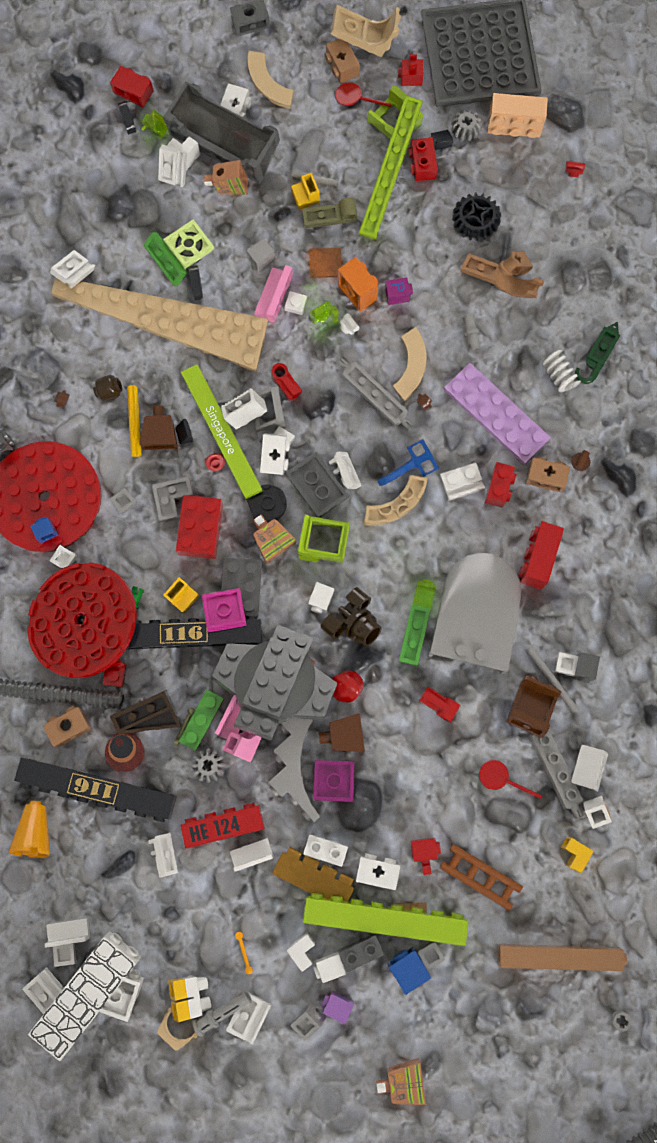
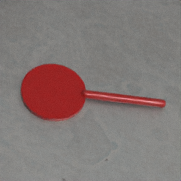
M351 82L340 85L335 92L337 102L344 106L353 105L359 100L387 107L392 106L391 103L361 96L360 87Z
M487 761L480 768V781L488 789L498 790L508 783L539 799L542 798V795L508 780V769L500 761Z

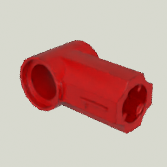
M277 363L272 367V381L279 386L289 401L297 398L302 393V390L288 372L287 366L283 363ZM277 371H282L285 375L282 377H278L275 375V373Z
M430 687L426 688L419 702L435 711L439 717L450 723L461 707L460 704L451 698L442 696Z

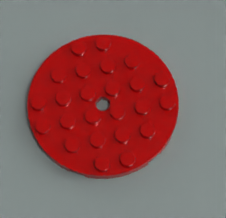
M42 441L24 445L11 452L0 463V533L9 542L28 551L53 552L57 550L59 545L66 548L74 544L73 542L90 530L101 506V485L95 469L79 451L62 443ZM44 491L48 492L49 498L46 501H41L39 499L40 495ZM48 517L53 522L58 535L40 543L30 526L35 524L34 522L37 519Z
M91 562L69 565L50 576L39 588L41 591L37 598L32 601L28 613L30 620L27 634L35 657L44 667L65 677L85 678L103 672L122 656L135 630L136 604L130 587L112 569ZM81 615H85L83 625L78 624V619Z

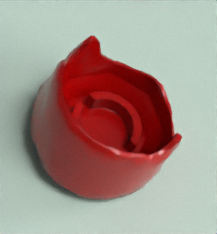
M347 670L332 678L337 683L333 694L337 701L344 703L353 702L363 690V679L355 671Z

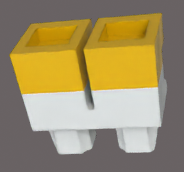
M190 975L184 978L168 980L170 999L173 1000L171 1001L174 1021L182 1022L202 1016V1012L211 1009L210 998L208 996L200 998L199 995L200 990L208 989L206 977Z

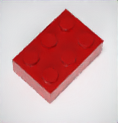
M183 495L176 544L178 555L216 559L223 511L221 499Z
M541 521L538 526L535 525L529 537L531 544L526 548L523 559H526V562H524L523 566L521 565L518 577H521L520 583L541 590L548 584L563 535V527Z

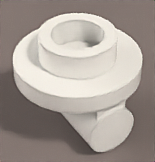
M349 313L340 321V328L345 334L353 335L359 330V326Z

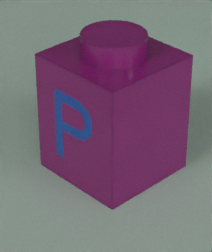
M407 277L387 280L385 282L388 305L410 302V296L413 295L412 284L408 283Z

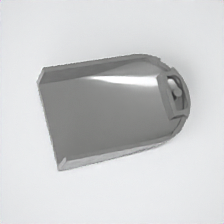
M476 553L462 558L451 568L444 583L428 657L432 658L433 655L471 663L499 670L501 675L508 672L521 600L520 581L509 563L492 554Z

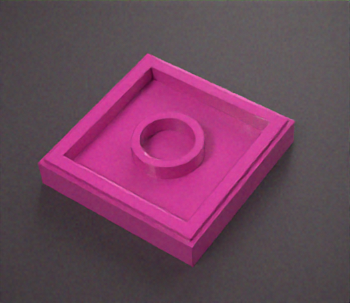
M240 588L202 595L208 633L247 626Z

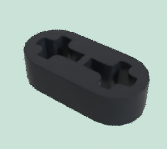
M127 102L118 103L128 135L136 133L137 131Z
M191 266L189 267L193 297L194 300L203 299L199 267Z

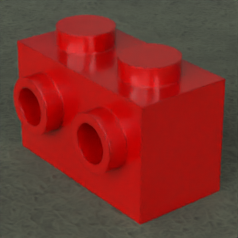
M120 66L110 81L114 94L144 108L154 92L151 80L147 76L135 73L131 68Z
M433 137L411 139V147H408V158H412V163H410L411 175L414 174L415 181L436 179L438 169Z
M496 462L484 503L503 508L504 504L510 501L512 491H509L510 484L514 485L517 475L514 473V466Z

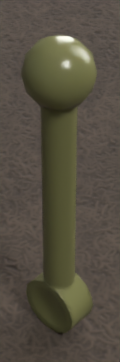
M192 707L187 710L188 715L173 744L175 746L178 745V741L180 740L190 720L191 715H193L195 712V709Z

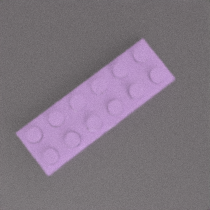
M471 363L444 387V391L523 465L551 439L548 434Z

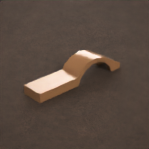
M469 253L461 267L462 273L495 284L503 292L515 297L537 298V291L544 284V280L538 278L523 280L513 275L507 276L500 270L499 264Z

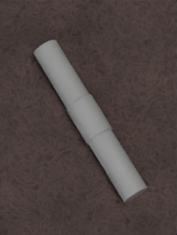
M293 170L292 178L301 179V176L308 173ZM312 174L317 184L338 187L339 180Z

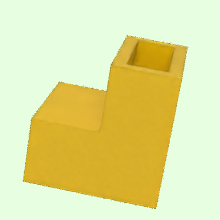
M312 172L301 176V182L291 186V192L299 211L320 203V191Z
M180 577L163 594L183 614L200 597Z
M566 837L561 846L562 849L571 854L566 866L582 874L594 851L575 839Z

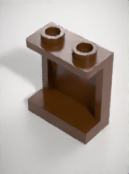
M526 675L520 682L506 722L543 738L549 730V721L562 691L551 684H545L533 676Z

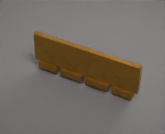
M289 847L287 853L282 852L272 873L273 875L309 893L323 894V898L331 899V896L343 897V901H349L354 887L351 886L354 878L341 873L339 879H337L335 876L338 870L326 864H323L321 870H319L317 867L320 861L307 855L301 861L299 858L302 852L292 847Z

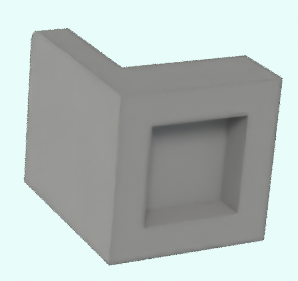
M262 239L246 250L248 260L258 272L276 260L275 251L265 239Z

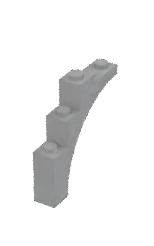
M293 716L279 725L285 734L290 733L291 735L274 750L276 753L274 758L280 765L285 764L286 767L269 781L271 784L269 789L276 797L278 795L283 797L286 793H289L288 799L295 807L298 804L303 809L301 814L308 822L311 819L315 822L320 818V815L310 802L301 775L303 743L308 729L314 720L298 719V717Z

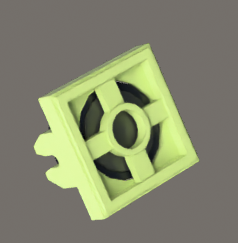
M194 219L163 239L184 269L199 262L204 256L215 249Z

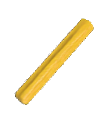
M130 385L127 387L131 455L132 457H141L138 388L135 385Z

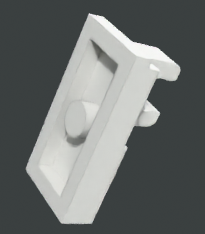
M336 452L334 458L329 461L330 465L338 464L337 469L333 473L341 474L342 483L347 489L361 487L362 485L348 453Z
M171 834L155 836V839L149 840V844L154 843L155 851H152L151 855H156L159 878L178 873Z

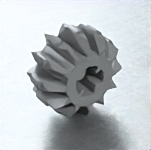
M463 109L461 114L456 113L455 118L451 122V131L455 133V139L461 137V141L467 139L469 142L471 138L476 139L481 131V118H477V113L472 114L471 109L468 112H465Z
M206 749V756L202 751H199L201 759L198 757L193 758L198 762V765H191L192 768H198L193 773L194 776L201 773L200 781H203L205 776L207 783H211V776L217 781L218 776L216 773L224 774L223 771L219 770V767H226L224 763L219 764V761L223 760L224 757L219 756L216 758L218 755L216 750L212 756L210 749ZM206 761L210 763L211 761L213 762V765L211 766V771H209V769H204V767L206 766Z

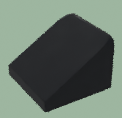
M449 130L431 133L435 150L452 147L453 137Z
M185 418L175 428L179 444L181 445L193 442L190 426Z

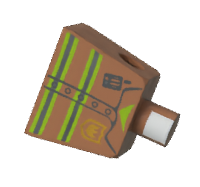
M240 160L215 164L213 166V174L204 176L205 185H214L219 194L248 195V176Z
M260 515L253 520L258 528L253 533V537L266 563L296 543V539L276 519L267 523L263 515Z
M419 1058L388 1067V1079L376 1081L378 1094L390 1092L393 1104L426 1105Z

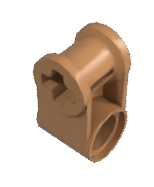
M512 251L510 257L499 263L500 270L507 276H522L533 268L525 251Z

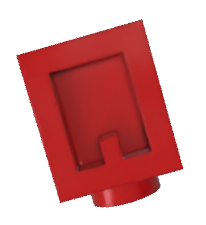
M118 659L105 670L102 685L123 688L127 665L121 662L122 659Z

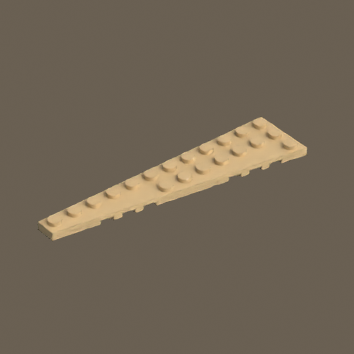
M55 277L51 291L54 297L80 305L89 310H95L102 315L111 316L118 321L127 322L139 329L177 343H182L187 347L199 349L203 353L215 355L219 359L231 361L235 365L257 372L269 322L267 318L82 281L71 289L69 284H64Z

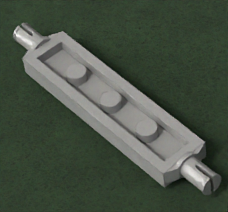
M342 357L337 361V364L344 369L342 377L394 426L401 423L408 431L414 426L406 418L408 411L356 362L348 364Z
M548 730L543 738L530 734V740L563 809H571L575 820L583 817L578 807L583 799L576 784L571 782L572 776L550 730Z

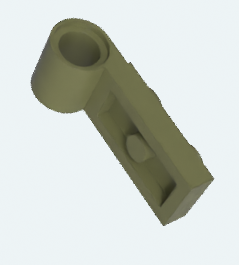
M344 198L339 201V204L302 209L305 229L353 222L358 218L355 199Z

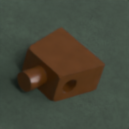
M154 406L153 416L144 417L140 438L142 450L178 449L173 419L171 415H164L163 406Z
M360 714L329 722L330 731L318 732L320 744L332 743L333 751L365 752Z

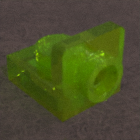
M155 110L151 114L146 113L141 121L144 123L141 128L143 131L147 128L160 139L163 138L168 130L163 116Z
M329 301L310 311V319L313 324L324 322L328 316L331 317L334 324L338 322L339 311Z
M426 579L418 581L412 605L431 610L437 585Z

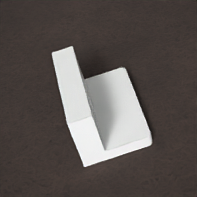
M582 745L571 782L598 792L608 753L604 750Z
M268 838L229 851L234 864V872L274 858Z
M88 918L47 924L48 942L44 944L45 948L87 941L90 939Z

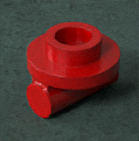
M566 162L565 172L568 173L569 177L579 178V174H583L585 163Z
M214 453L204 459L207 468L211 471H219L225 464L222 453Z

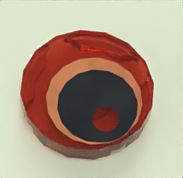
M132 733L114 735L109 739L105 747L106 762L116 771L129 772L134 770L144 759L145 749L139 737Z

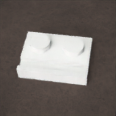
M162 144L159 152L158 180L172 185L178 184L183 188L186 178L187 152H180L179 149Z
M73 250L54 265L50 273L64 284H69V287L72 289L94 271L95 265L88 263L86 258Z
M476 463L440 474L448 501L485 489Z
M46 967L22 990L44 1015L64 987Z
M249 993L252 1002L234 1013L226 1031L253 1045L271 1004Z

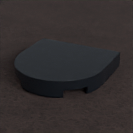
M269 484L261 485L262 492L246 499L253 518L255 519L263 515L267 523L273 519H280L287 507L284 492L278 487Z

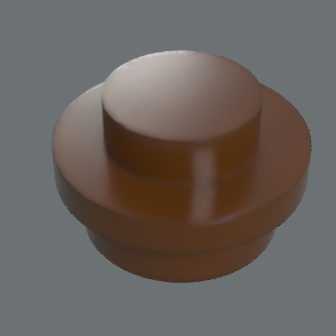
M65 390L62 393L58 392L54 402L57 403L56 407L64 408L70 394L66 393Z
M419 393L416 401L425 411L428 408H432L430 403L433 401L426 394L422 396Z

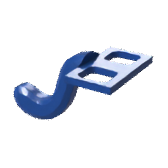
M424 439L407 447L412 456L411 459L395 471L378 479L379 486L388 484L412 468H418L423 477L439 469ZM420 443L425 453L416 456L412 447ZM427 460H430L434 466V469L429 472H425L421 466Z

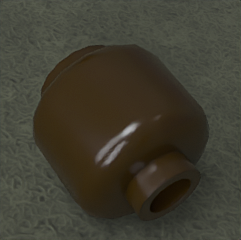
M107 375L95 381L93 391L97 398L99 397L102 401L107 402L118 398L123 388L118 377L115 378L113 375Z

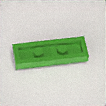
M152 232L143 246L172 285L179 286L187 272L159 234Z
M411 605L398 662L418 666L430 609Z
M206 690L178 742L197 751L224 698Z

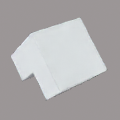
M188 137L183 144L173 138L167 145L179 149L180 152H187L186 171L200 156L198 142L191 137Z
M308 931L287 947V952L302 972L313 963L307 951L315 945V941Z

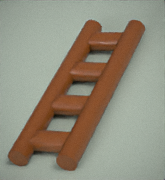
M452 844L449 850L454 853L449 864L443 861L439 868L510 911L513 904L508 899L513 890L520 893L523 886L457 845ZM461 858L472 864L466 875L455 869ZM478 869L489 875L484 885L473 880ZM496 879L506 885L501 896L491 891Z

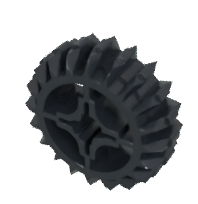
M477 192L474 193V196L468 194L467 198L462 197L460 202L456 203L452 216L453 226L457 228L458 234L463 232V238L469 236L470 241L472 238H476L477 242L480 237L484 241L487 236L491 237L493 232L497 231L501 222L500 206H496V200L490 201L491 196L485 198L484 193L478 196ZM467 209H470V212L467 213L466 216H463V213ZM487 218H490L491 221L488 224L484 225V221H486Z

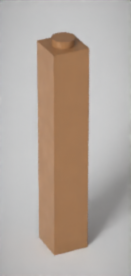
M498 944V966L500 968L624 972V966H627V954L619 947Z

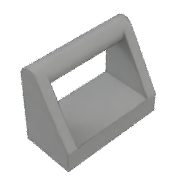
M278 386L257 392L263 399L272 397L276 419L262 424L261 416L254 419L256 432L277 429L279 426L285 427Z

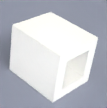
M316 582L308 602L311 611L318 614L322 612L327 613L335 589Z
M603 796L583 802L592 829L612 822Z
M338 952L316 960L317 966L313 967L317 979L321 978L322 983L346 975L345 967Z

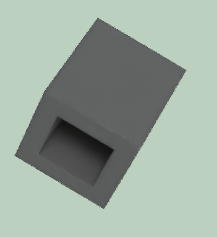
M580 652L577 654L579 657L573 677L578 678L579 682L590 683V681L596 680L600 656Z

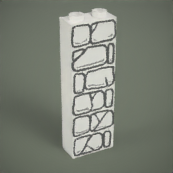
M109 931L28 1035L57 1060L61 1061L140 960L141 956L138 955V951L132 946H127L118 934Z

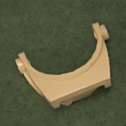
M170 1006L157 1034L172 1049L177 1051L193 1037L196 1039L198 1035L196 1032H193L191 1037L180 1040L170 1034L167 1027L168 1017L172 1013V1006Z

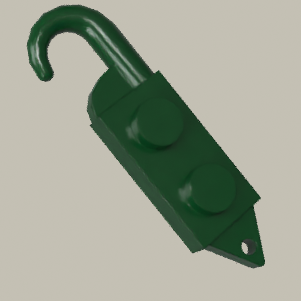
M618 322L608 327L604 326L588 354L586 364L592 369L589 377H581L579 374L580 368H576V379L580 380V383L590 384L599 375L621 336L619 334Z

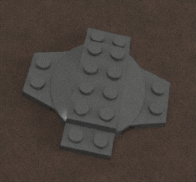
M277 625L270 640L258 645L227 643L212 675V680L230 694L236 695L241 709L234 723L235 728L272 741L279 723L286 722L287 719L293 716L298 717V719L324 720L337 683L313 665L308 655L313 643V637Z

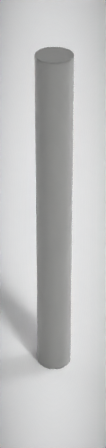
M533 646L526 649L550 684L562 691L560 697L570 711L575 713L579 710Z

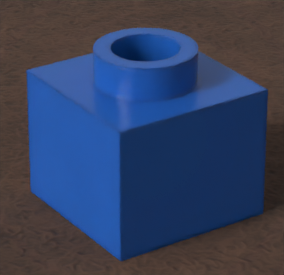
M48 517L37 519L34 522L35 524L30 526L40 543L58 535L53 522Z

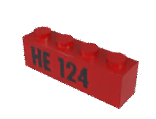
M255 802L243 805L244 809L236 811L235 807L225 809L224 814L216 816V812L205 814V819L197 820L196 817L184 819L185 824L180 826L185 849L265 829L260 805L255 806Z

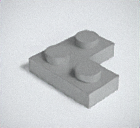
M184 477L152 485L159 521L164 522L178 519L175 500L183 499V495L193 496L190 478Z

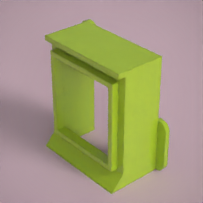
M392 86L389 90L388 99L385 102L391 103L392 106L400 111L407 95L397 86ZM381 105L375 112L370 109L367 123L374 125L391 140L394 128L381 119L391 107ZM421 112L417 118L413 133L422 125L424 114Z
M305 514L298 548L299 559L315 563L319 559L344 563L350 522L317 518ZM312 524L342 529L338 554L308 549Z

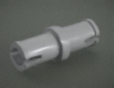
M469 313L462 316V319L464 321V335L467 337L469 352L474 353L481 350L478 339L479 330L476 329L474 314Z

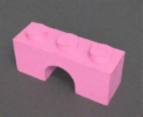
M246 731L240 734L230 732L222 750L251 762L262 737Z

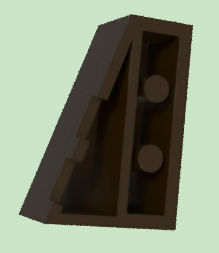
M167 690L110 716L118 734L182 727V722Z

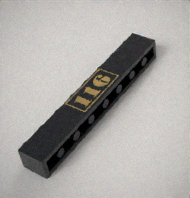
M247 616V626L208 633L206 621H199L198 618H190L188 622H180V619H169L167 623H161V620H149V623H142V621L136 620L135 630L126 650L226 646L227 643L258 645L262 643V621L257 619V616Z
M22 757L20 758L14 781L20 782L19 786L31 789L32 786L39 787L38 791L50 794L52 790L58 792L57 796L69 798L72 795L76 796L77 801L88 803L89 800L96 801V806L107 808L108 805L116 806V811L126 813L128 809L135 811L134 815L146 817V814L154 816L153 820L165 822V819H171L177 798L176 795Z

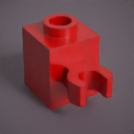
M410 54V59H402V65L398 67V78H401V86H422L424 76L423 59H417V54Z
M436 838L410 840L413 861H421L423 875L432 874L430 860L438 859V854H441L440 842H436Z

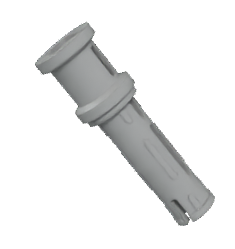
M244 990L217 1009H209L201 1018H195L192 1021V1025L196 1034L200 1037L204 1036L206 1031L213 1027L217 1028L223 1019L252 1002L250 994Z

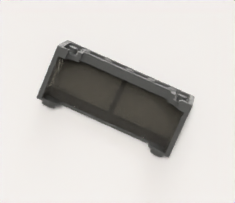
M185 81L163 116L171 136L182 142L191 137L198 142L200 152L220 163L240 160L248 178L258 184L262 182L280 142L279 133L275 127L271 125L264 126L263 128L206 98L203 96L198 85L190 84Z

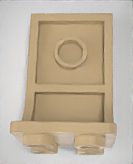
M336 5L330 35L382 57L384 52H388L392 39L396 38L399 33L400 8L396 6L392 14L384 20L373 21Z

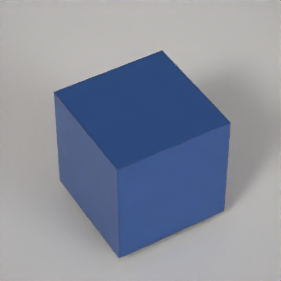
M414 947L399 952L393 957V960L388 962L389 969L405 995L431 979L428 970Z

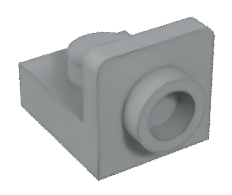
M312 1002L290 1026L305 1041L321 1027L326 1019V1015L323 1014L320 1007Z

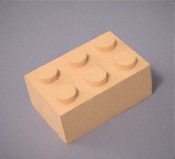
M493 93L488 116L487 133L511 135L513 137L527 136L529 138H540L547 116L548 98Z

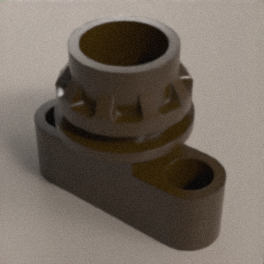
M356 587L345 597L349 603L345 607L340 606L338 608L339 613L336 616L330 613L323 620L321 629L332 639L339 638L346 630L345 634L348 638L368 646L377 639L382 627L377 623L376 617L366 609L371 602V597Z

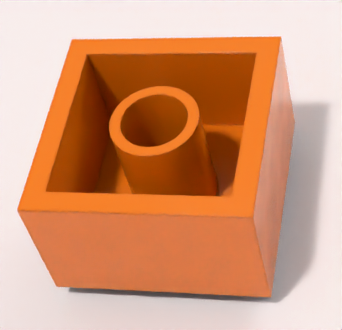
M354 257L338 269V287L359 312L377 300L379 282L374 275L369 274L364 262Z

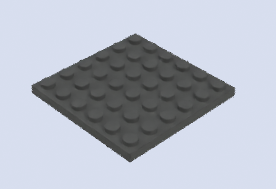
M497 0L421 10L436 107L492 101L493 93L523 96L541 95L542 89L525 0Z

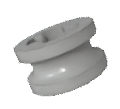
M617 1010L611 1016V1023L617 1030L625 1032L631 1027V1018L624 1011ZM620 1016H623L626 1020L625 1024L622 1023L623 1026L616 1022L617 1018L620 1019Z

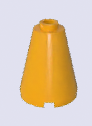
M30 801V804L25 805L9 847V854L20 857L27 855L30 858H44L50 855L46 806L42 805L41 801Z

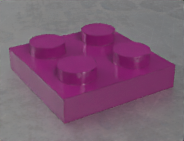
M315 760L313 800L353 802L354 761Z

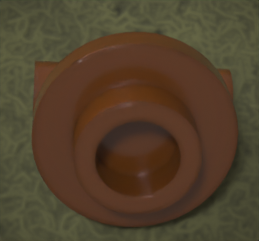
M583 450L582 453L575 454L571 460L573 468L577 471L587 470L591 463L590 453Z

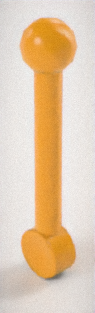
M239 931L235 934V938L240 944L246 966L245 973L249 975L253 972V968L249 965L242 940L243 933Z

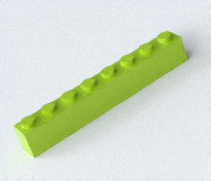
M311 893V896L306 897L303 923L461 946H466L469 921L467 918H464V914L452 913L449 916L443 915L444 912L439 910H432L431 913L423 912V908L411 907V910L403 909L402 905L397 904L385 907L381 902L371 901V904H364L363 900L354 898L351 899V902L343 901V897L331 896V899L323 898V894Z

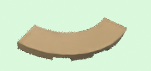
M248 51L249 74L256 89L261 95L263 94L268 98L270 102L280 107L291 109L294 90L285 88L273 80L266 68V53Z
M416 327L401 336V341L407 351L408 363L403 376L393 385V389L403 402L416 391L426 368V348L423 338Z
M409 475L407 485L396 499L382 505H367L364 525L388 524L408 514L421 499L428 478Z

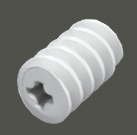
M558 350L543 362V366L547 368V373L551 374L550 378L555 380V386H559L558 391L565 392L576 387L581 381H574L577 374L570 375L574 369L566 368L570 363H563L566 356L559 357L562 350Z

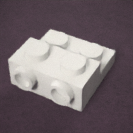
M132 969L99 1012L128 1022L144 977L140 976V972Z

